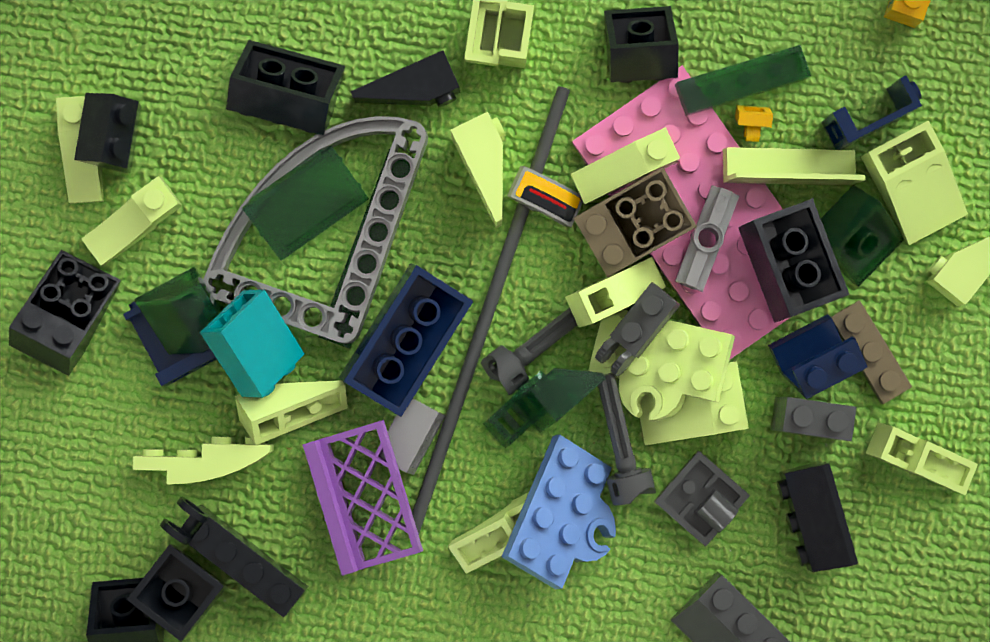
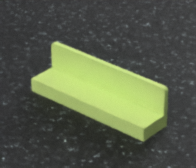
M736 147L723 149V183L853 185L865 181V175H856L855 150Z

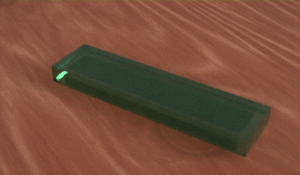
M801 45L678 81L675 84V88L685 116L809 79L811 73Z

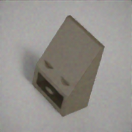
M664 167L574 217L575 222L607 277L697 227Z

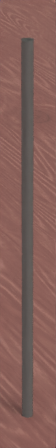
M561 86L557 87L530 169L540 174L543 173L570 93L569 89ZM520 203L517 204L412 512L418 535L530 209Z

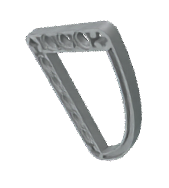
M375 116L355 119L325 130L324 136L317 134L295 148L257 184L228 225L204 276L203 289L205 293L215 300L230 304L233 301L230 300L233 293L220 289L218 294H215L216 288L212 286L213 280H220L221 276H224V283L236 287V280H239L240 283L234 291V299L249 286H255L258 290L265 289L273 304L280 297H286L290 301V311L286 315L281 316L287 325L339 343H353L361 334L428 143L427 131L420 123L399 117ZM413 129H417L416 133L421 137L419 142H412L409 150L411 153H416L415 158L410 157L406 153L398 152L399 148L406 151L408 141L404 134L411 133ZM376 134L395 135L334 308L227 271L243 237L256 216L276 191L306 163L324 151L358 137ZM398 160H406L410 164V172L403 178H397L392 174V166ZM389 191L397 193L399 197L397 207L391 210L384 209L381 206L383 194ZM377 223H383L388 230L386 238L380 242L373 241L369 234L371 227ZM365 255H372L377 263L375 270L368 274L362 273L358 267L359 260ZM353 287H361L365 292L363 303L357 306L351 305L347 300V293ZM344 306L351 311L360 312L358 318L351 315L349 325L353 327V332L351 334L346 333L342 338L340 337L341 331L336 328L338 323L344 324L348 314L341 312ZM310 308H318L322 313V321L315 327H310L305 323V313Z

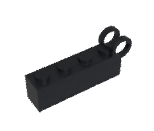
M180 497L177 504L190 515L181 528L168 519H163L160 526L179 542L185 545L189 544L284 618L309 586L205 506H196L188 499Z

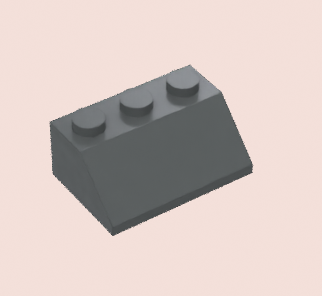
M716 572L671 619L692 642H790L719 572Z

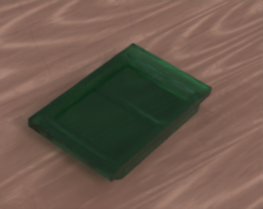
M330 145L325 150H319L252 197L249 203L243 206L242 209L257 228L260 236L266 240L282 261L369 200V198L362 190L361 184L355 180L343 163V158L338 156Z

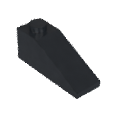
M442 50L350 92L355 103L431 106L437 103L438 107H441L457 99L455 94L460 93V87Z

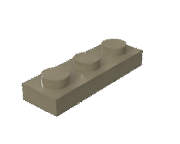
M860 300L831 316L842 341L852 336L856 339L868 368L861 372L881 404H885L912 387Z

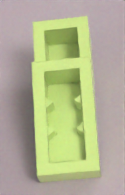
M158 176L134 193L115 213L81 239L98 263L104 267L156 229L157 224L181 208L182 204L165 181Z
M880 422L876 426L866 454L963 495H966L978 466L977 463L929 441L917 438L898 428Z
M528 493L512 500L511 504L491 518L451 540L448 547L466 574L502 556Z

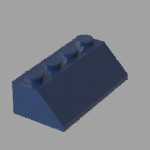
M410 263L339 378L402 417L472 305L473 300L421 267Z

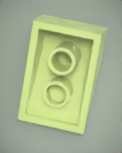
M486 112L450 131L452 141L495 228L502 226L503 141H505L504 136L506 134L498 118L496 117L491 120L489 113Z
M737 361L728 363L719 403L686 395L682 408L673 417L670 416L660 421H650L649 413L656 405L655 397L652 394H647L641 400L643 414L640 418L644 445L749 429Z

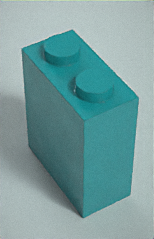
M265 289L243 290L200 332L241 397L263 398L272 393L275 389V384L283 376L292 372L296 367V363L305 354Z

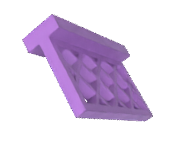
M384 420L302 444L342 576L423 551ZM377 429L381 442L376 453L360 445L366 432ZM358 435L355 442L349 439V437ZM340 440L352 447L345 463L334 457L330 443ZM357 450L372 458L365 474L350 466ZM382 452H384L385 459L381 457ZM377 462L389 469L391 476L386 486L370 478ZM337 466H339L340 468H342L341 471H340V473H339V471H338ZM346 472L362 480L355 495L343 488L342 480ZM367 483L382 491L375 507L360 499ZM387 495L399 502L400 511L396 519L380 510ZM356 504L372 513L365 528L353 521L352 512ZM376 516L392 524L385 540L369 531ZM402 517L404 519L405 524L400 522ZM397 527L408 533L412 547L401 550L390 543ZM366 537L382 545L377 556L369 560H365L361 547ZM386 549H389L390 551L393 552V553H389V554L384 555Z

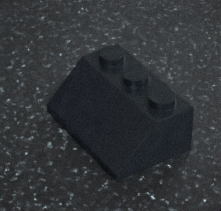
M248 40L230 76L226 109L245 116H253L275 124H282L304 130L308 133L324 136L334 111L345 65Z
M813 198L738 227L774 323L850 295Z
M816 461L779 472L781 480L777 481V487L782 501H788L791 513L786 514L791 533L797 532L800 545L795 548L800 565H806L807 570L811 572L857 565L858 560L830 463Z

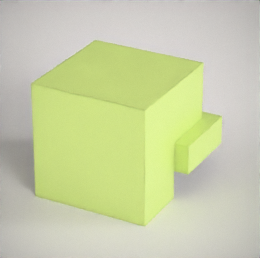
M473 0L464 62L497 67L498 65L525 68L534 5L508 2V0Z

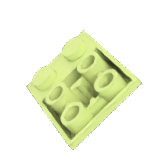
M929 121L861 156L864 165L908 246L968 215L945 150Z

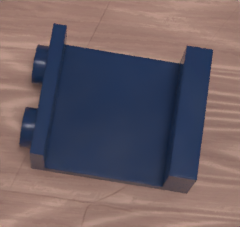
M905 75L888 87L886 90L897 111L860 130H857L846 107L830 114L821 123L835 150H841L908 116L922 105L919 100L922 99V95L914 81L909 82Z
M177 280L160 287L158 290L161 294L150 300L147 296H144L129 304L131 310L123 314L126 320L132 322L158 373L155 376L161 386H168L217 360L200 334L209 322L189 284L185 282L178 284Z
M828 314L768 345L780 373L805 399L868 368L856 339L852 336L842 341L833 319Z

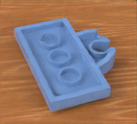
M562 435L553 436L504 549L502 558L550 587L562 589L573 561L576 563L596 561L606 555L610 548L607 545H598L595 542L594 530L597 527L602 536L606 538H614L616 536L615 518L610 507L600 498L612 467Z

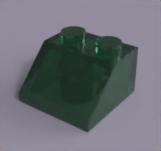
M855 185L841 196L821 218L840 271L857 287L905 240L881 202Z
M195 267L134 299L168 354L203 353L210 349L200 332L222 310Z
M554 368L545 375L541 370L518 389L521 396L514 403L540 433L561 419L603 382L606 377L603 373L559 368Z

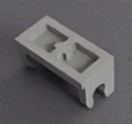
M412 399L402 417L395 416L387 431L398 468L412 475L417 471L445 418L444 414L415 399ZM382 452L381 457L385 459L384 452Z

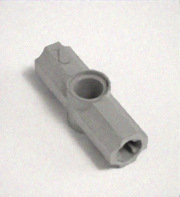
M711 186L696 224L697 227L691 234L690 243L675 282L703 292L719 248H721L724 242V235L739 195L724 188ZM709 230L715 235L716 241L713 247L707 248L700 244L698 239L700 231Z

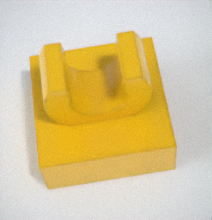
M736 105L735 119L738 125H744L745 141L759 142L761 127L772 128L773 113L770 107Z

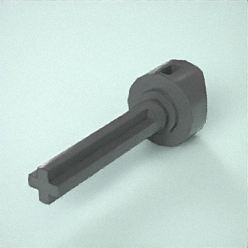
M570 307L528 341L516 348L514 352L500 345L482 359L481 365L490 379L500 381L508 395L513 394L529 381L524 367L533 362L535 358L577 326Z
M608 373L596 376L615 455L616 468L618 469V472L608 477L606 481L612 504L625 505L631 504L640 494H655L656 488L651 469L636 467L635 455H633L615 375Z

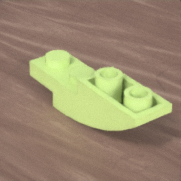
M211 437V443L202 444V457L197 456V450H177V456H163L164 449H143V455L133 456V470L167 471V484L201 482L229 475L260 461L274 451V444H265L263 442L255 445L250 437H245V444H231L232 437Z

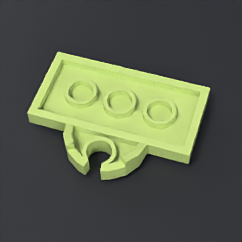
M621 310L601 320L588 371L602 375L612 373L610 371L612 365L626 349L620 345L604 363L596 360L595 355L603 343L611 338L609 335L628 313L627 310ZM668 320L639 358L636 357L624 373L617 377L615 376V378L619 379L618 392L622 404L632 415L641 418L643 414L641 400L645 395L652 394L655 397L656 405L649 413V420L660 421L670 416L673 417L682 408L686 395L719 403L735 336Z

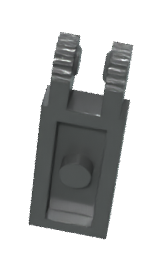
M651 282L609 335L611 338L606 340L595 355L596 360L600 363L606 362L621 345L626 351L618 357L610 370L616 377L621 375L636 357L639 358L681 304L658 285Z

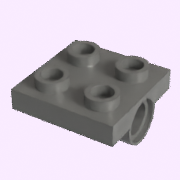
M697 450L657 496L654 502L706 547L716 534L720 533L738 513V509L750 495Z

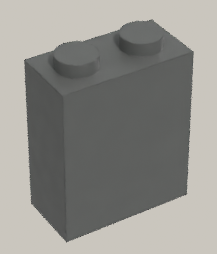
M775 397L771 430L852 441L857 407L792 397Z

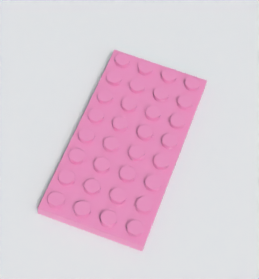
M682 65L678 68V78L660 80L572 141V144L585 163L589 165L636 140L666 127L680 159L676 164L665 168V171L696 224L712 185L739 195L724 235V242L721 248H719L703 292L675 282L694 229L649 254L653 257L660 271L700 327L735 336L730 359H732L789 319L774 323L738 227L750 221L780 211L783 208L766 184L723 183V149L727 147H740ZM623 187L615 192H612L608 194V196L611 197L612 195L618 193L626 187ZM709 230L700 231L698 237L700 244L707 248L713 247L716 241L715 235Z

